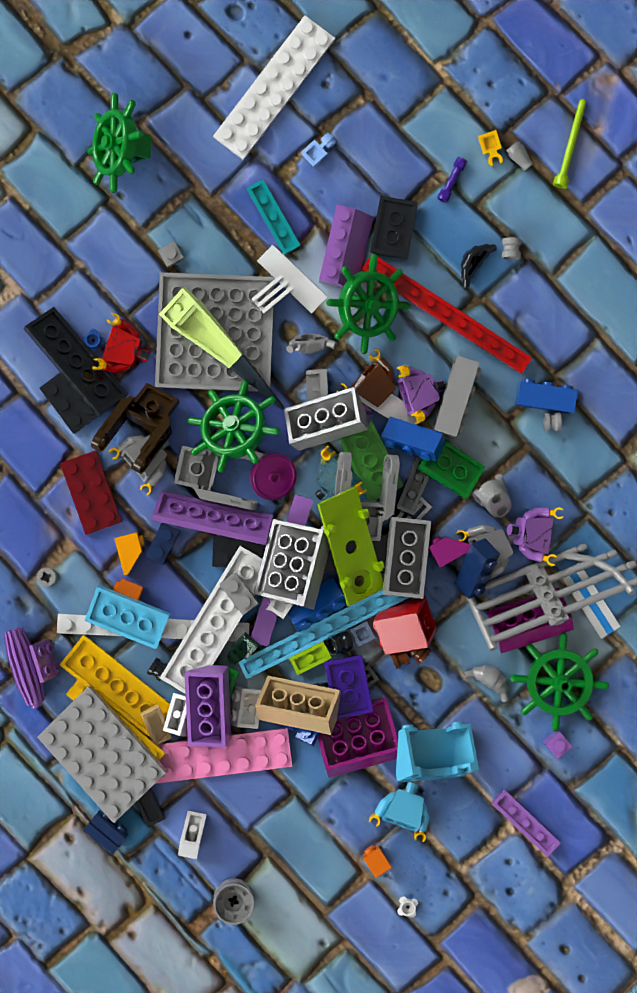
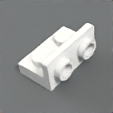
M235 686V690L232 693V709L230 710L231 725L258 729L259 720L255 705L261 693L260 689Z

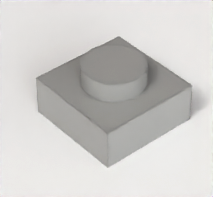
M175 241L158 250L167 268L184 259Z

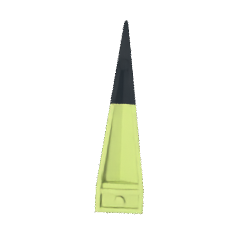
M186 287L182 288L159 315L174 330L226 365L266 398L275 397L276 401L274 404L283 410L284 405L203 302L198 300Z

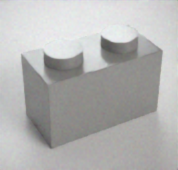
M236 572L219 584L242 615L259 603Z

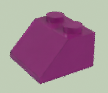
M437 536L429 541L428 551L437 567H442L467 553L471 544Z

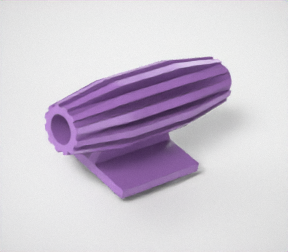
M23 627L4 632L7 658L16 686L27 706H31L32 709L43 705L42 702L45 701L43 683L60 675V667L54 656V647L50 643L49 638L31 645Z

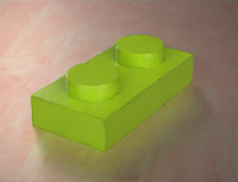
M324 641L290 657L289 660L296 674L299 675L332 657Z

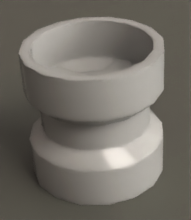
M514 237L503 238L502 245L504 246V251L502 252V259H521V252L519 251L521 239Z

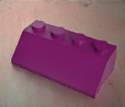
M534 595L487 611L488 618L536 600L537 597ZM564 597L559 598L563 607L567 606ZM539 606L492 625L493 634L496 635L545 615L542 607ZM571 613L567 614L569 620L557 626H550L549 622H546L497 642L501 654L526 646L529 643L539 642L560 635L562 632L566 633L574 630Z

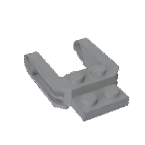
M182 446L174 480L175 484L193 487L198 497L203 500L254 511L257 510L258 501L211 491L219 459L209 448L193 456L191 454L193 448ZM255 452L259 459L267 455L264 453ZM248 455L239 458L251 461Z
M340 452L334 496L351 488V452ZM398 455L385 456L380 500L360 499L363 510L367 508L370 514L366 518L372 541H380L382 522L388 520L394 514L400 465Z

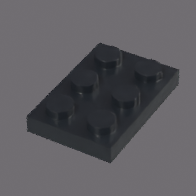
M380 195L370 253L408 259L418 202Z
M58 373L39 388L73 434H76L98 417L61 373Z

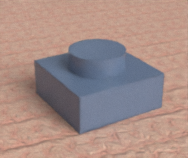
M367 621L350 629L358 647L375 639Z

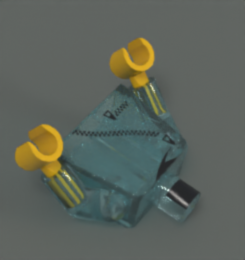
M329 446L321 451L322 457L317 471L318 477L316 482L321 488L315 492V495L321 501L328 496L330 498L333 497L335 493L339 455L334 456L336 454L335 451L330 453L328 450ZM351 469V488L357 487L360 496L367 492V489L362 490L361 484L363 481Z

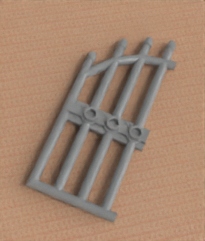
M581 544L578 547H573L556 554L558 559L554 557L548 559L551 564L564 559L581 562L548 576L544 567L549 565L545 561L536 562L487 582L485 591L524 575L527 576L529 584L480 604H477L474 597L469 599L466 596V599L490 651H495L497 649L495 643L546 622H549L550 626L562 624L564 621L569 620L567 614L623 591H627L629 595L635 594L636 591L633 587L637 586V578L628 581L621 574L628 569L635 568L637 566L635 561L613 567L604 561L618 555L616 550L592 557L578 554L588 549L586 544ZM592 566H597L605 571L558 591H555L552 582ZM611 577H615L620 585L563 607L559 599ZM534 591L537 597L536 600L484 620L481 611ZM539 606L542 607L545 613L543 616L493 636L488 628Z

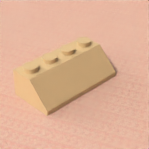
M267 676L255 709L258 720L331 735L337 720L341 692L337 689Z

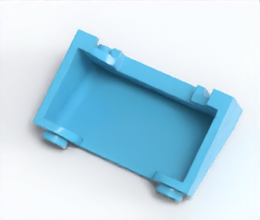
M462 721L451 723V727L429 730H418V728L410 724L402 726V729L399 730L396 762L397 782L456 778L479 770L471 724H463Z

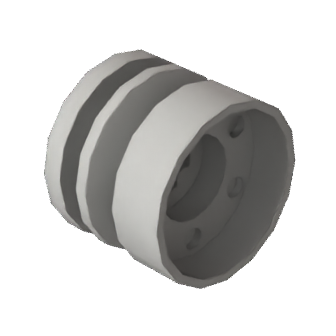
M230 878L217 886L213 896V906L217 917L230 925L241 924L249 919L254 908V898L252 890L246 882L241 879ZM236 896L237 901L230 903L229 898Z

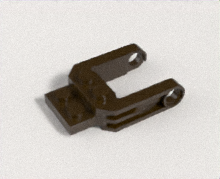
M146 383L136 397L129 396L120 400L94 435L91 447L99 452L104 451L125 421L131 419L132 422L153 432L140 449V454L131 466L132 470L142 474L172 434L169 417L179 405V399Z

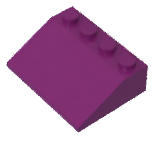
M386 697L371 701L373 708L371 713L337 719L331 735L320 733L318 742L329 778L397 759L398 737Z

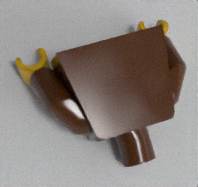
M374 349L378 356L372 357L369 353V359L372 363L361 374L365 378L356 387V390L361 397L378 408L394 392L396 387L394 385L393 368L384 358L380 357V351ZM361 375L350 385L349 388H352L356 385ZM340 384L345 387V390L348 389V387L345 384Z

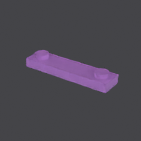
M505 789L491 802L497 810L547 857L561 844Z

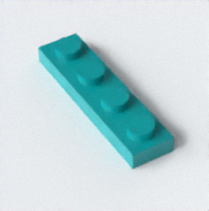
M262 179L246 188L283 255L285 256L301 247L264 180Z

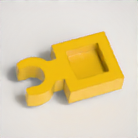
M494 130L477 136L482 154H489L487 160L489 166H493L492 159L494 157H497L499 163H502L503 158L497 153V150L502 148L497 131Z

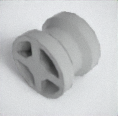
M545 412L543 419L544 431H550L551 429L561 431V413L550 414Z
M42 568L37 573V582L44 587L52 586L57 582L58 574L53 568Z

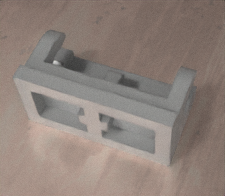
M327 369L306 371L307 402L328 395Z

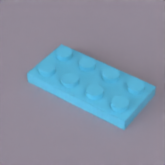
M98 585L85 621L157 649L171 613Z

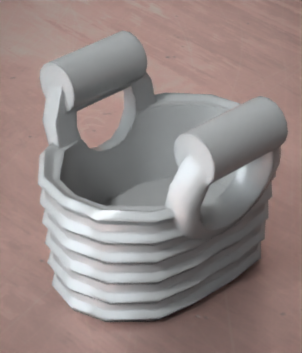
M501 474L496 475L495 479L482 484L479 490L475 487L471 492L475 502L485 507L493 517L505 516L512 507L506 484Z

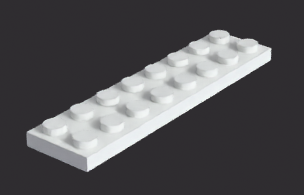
M304 16L213 135V138L244 161L333 44L335 37L307 16Z
M239 546L160 679L185 693L184 672L214 664L243 616L219 584L236 572L254 595L262 558Z

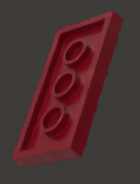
M97 450L60 463L85 535L122 523Z

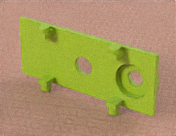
M355 486L318 503L324 532L331 549L340 586L343 590L347 606H351L383 589V579L380 571L385 567L383 561H377L366 518L370 514L367 508L363 510L357 487ZM353 540L356 543V549L353 553L348 554L346 552V545L349 541ZM357 576L362 577V583L359 586L355 585V578Z

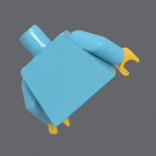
M408 782L405 791L398 789L396 792H390L380 801L375 813L370 816L369 823L372 818H376L378 820L376 826H379L382 817V820L414 831L415 841L418 835H423L422 842L426 840L424 832L427 830L430 816L427 805L423 803L424 798L416 795L418 785Z

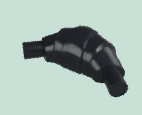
M495 244L475 245L464 253L460 264L461 278L463 279L462 287H470V279L474 277L476 271L489 254L497 250Z

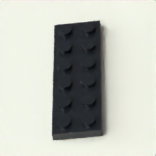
M52 307L24 327L25 332L98 417L128 395L109 371H104L103 369L94 370L92 368L99 367V362L93 360L97 358L96 355L55 307Z

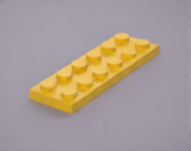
M85 634L60 663L61 667L86 687L91 685L107 704L149 737L150 735L140 713L158 704L164 718L168 714L170 702Z

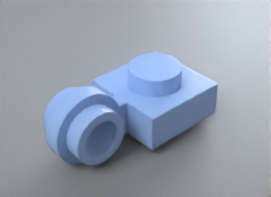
M325 134L320 140L322 142L320 145L314 139L301 152V155L313 168L328 155L324 148L330 149L336 143L333 134Z

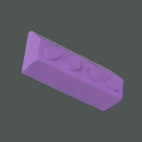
M337 204L319 283L343 288L348 281L341 271L343 266H347L353 275L361 272L373 216L358 209Z
M208 665L185 671L188 746L226 747L231 740L228 666Z

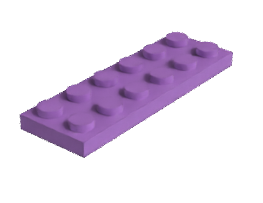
M162 490L152 517L153 521L263 545L267 543L273 519L271 514Z

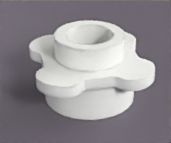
M401 897L399 899L400 908L397 910L398 914L411 918L415 917L416 906L418 905L417 899Z

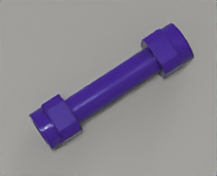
M457 157L453 164L454 169L444 189H441L437 197L438 200L444 203L448 202L452 194L450 192L460 172L464 170L467 160Z

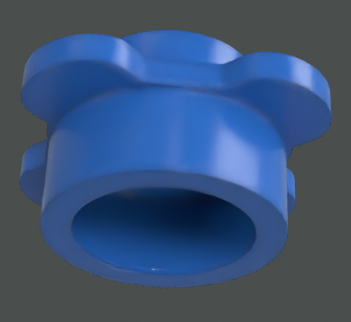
M96 329L90 330V333L82 338L92 352L97 351V348L105 343V339L99 336Z

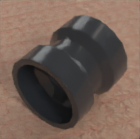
M342 632L338 636L328 637L326 646L331 655H337L341 651L351 650L353 642L347 632Z

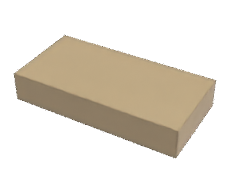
M158 704L140 713L150 738L156 745L172 738L171 733L163 731L165 719Z

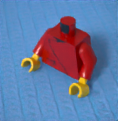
M111 312L110 314L114 315L115 319L114 321L107 320L113 327L102 359H93L99 362V367L92 368L94 370L103 369L104 371L117 373L128 370L130 366L134 367L137 359L147 362L150 351L141 348L143 341L140 339L139 332L132 324L120 318L118 314Z

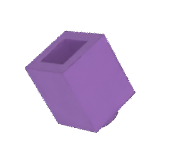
M554 731L542 741L557 759L572 748L560 731Z

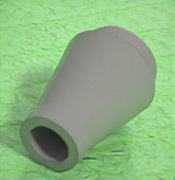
M517 141L506 150L508 156L523 170H526L533 164L523 143L521 144Z

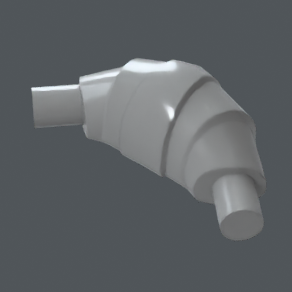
M305 333L295 336L289 342L286 350L289 353L297 351L299 353L313 354L327 347L335 349L337 342L320 334Z
M484 664L483 666L472 667L473 670L464 671L465 679L475 677V680L496 693H500L502 702L509 701L507 678L498 668Z

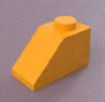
M139 532L114 538L124 575L131 573L144 551L145 540L143 535H139Z

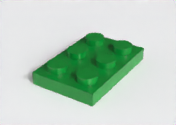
M445 440L437 462L422 460L417 469L466 500L484 471L485 466Z

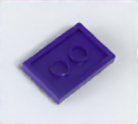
M362 655L324 662L329 688L337 689L341 692L337 719L373 712Z

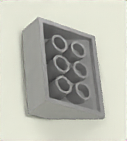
M273 519L254 595L314 610L330 550L324 530Z

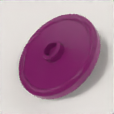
M270 453L261 457L259 462L254 464L250 474V483L257 495L267 500H276L286 496L294 487L297 479L294 463L287 456L280 453Z

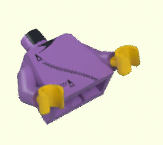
M408 365L397 367L401 371V375H398V378L401 379L397 380L399 391L407 415L415 416V424L424 421L433 411L436 405L435 402L440 399L438 392L445 391V384L443 380L434 382L433 376L431 374L426 375L424 371L410 368Z
M557 507L554 510H551V508H534L526 512L523 517H518L516 525H508L507 535L514 536V545L519 546V551L528 559L538 562L545 561L549 566H555V564L549 563L548 559L550 557L558 559L557 556L554 554L545 556V554L549 553L554 520L551 516L562 519L564 516H557L555 514L556 510H564L562 507Z

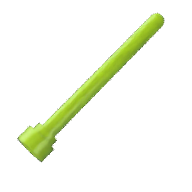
M581 99L578 103L561 170L553 181V186L557 188L567 189L570 180L567 174L586 107L585 99Z

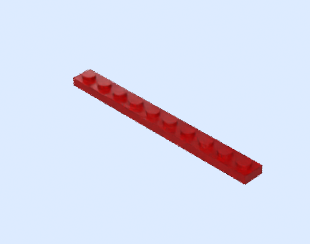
M370 257L362 267V271H369ZM378 257L376 272L390 277L397 269ZM404 273L394 283L400 296L519 374L523 373L531 361V356Z

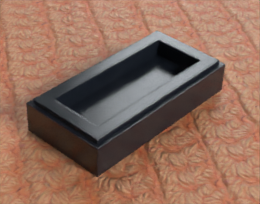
M150 788L136 802L147 827L166 819L152 788Z

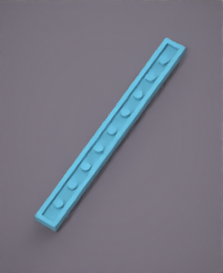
M382 589L312 624L310 628L296 632L238 661L246 679L409 597L382 594Z

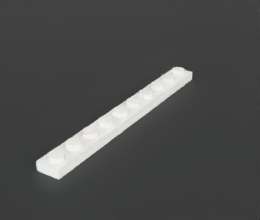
M58 614L57 633L121 636L86 622V615ZM168 619L161 638L184 639L195 620ZM239 622L228 641L249 642L250 623Z

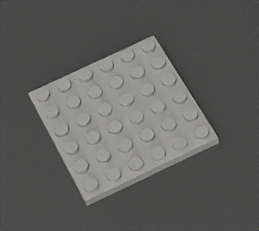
M160 272L155 387L239 391L241 383L245 381L215 357L174 330L159 315L178 292L186 287L198 300L203 302L270 388L274 306L263 314L252 301V298L270 284L275 277ZM272 287L268 292H266L262 297H260L258 299V302H260L268 294H270L274 290V287ZM274 296L262 305L263 308L274 300ZM249 384L247 391L259 392L257 389H255L252 385Z

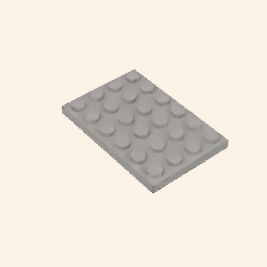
M91 685L37 737L113 823L168 772Z

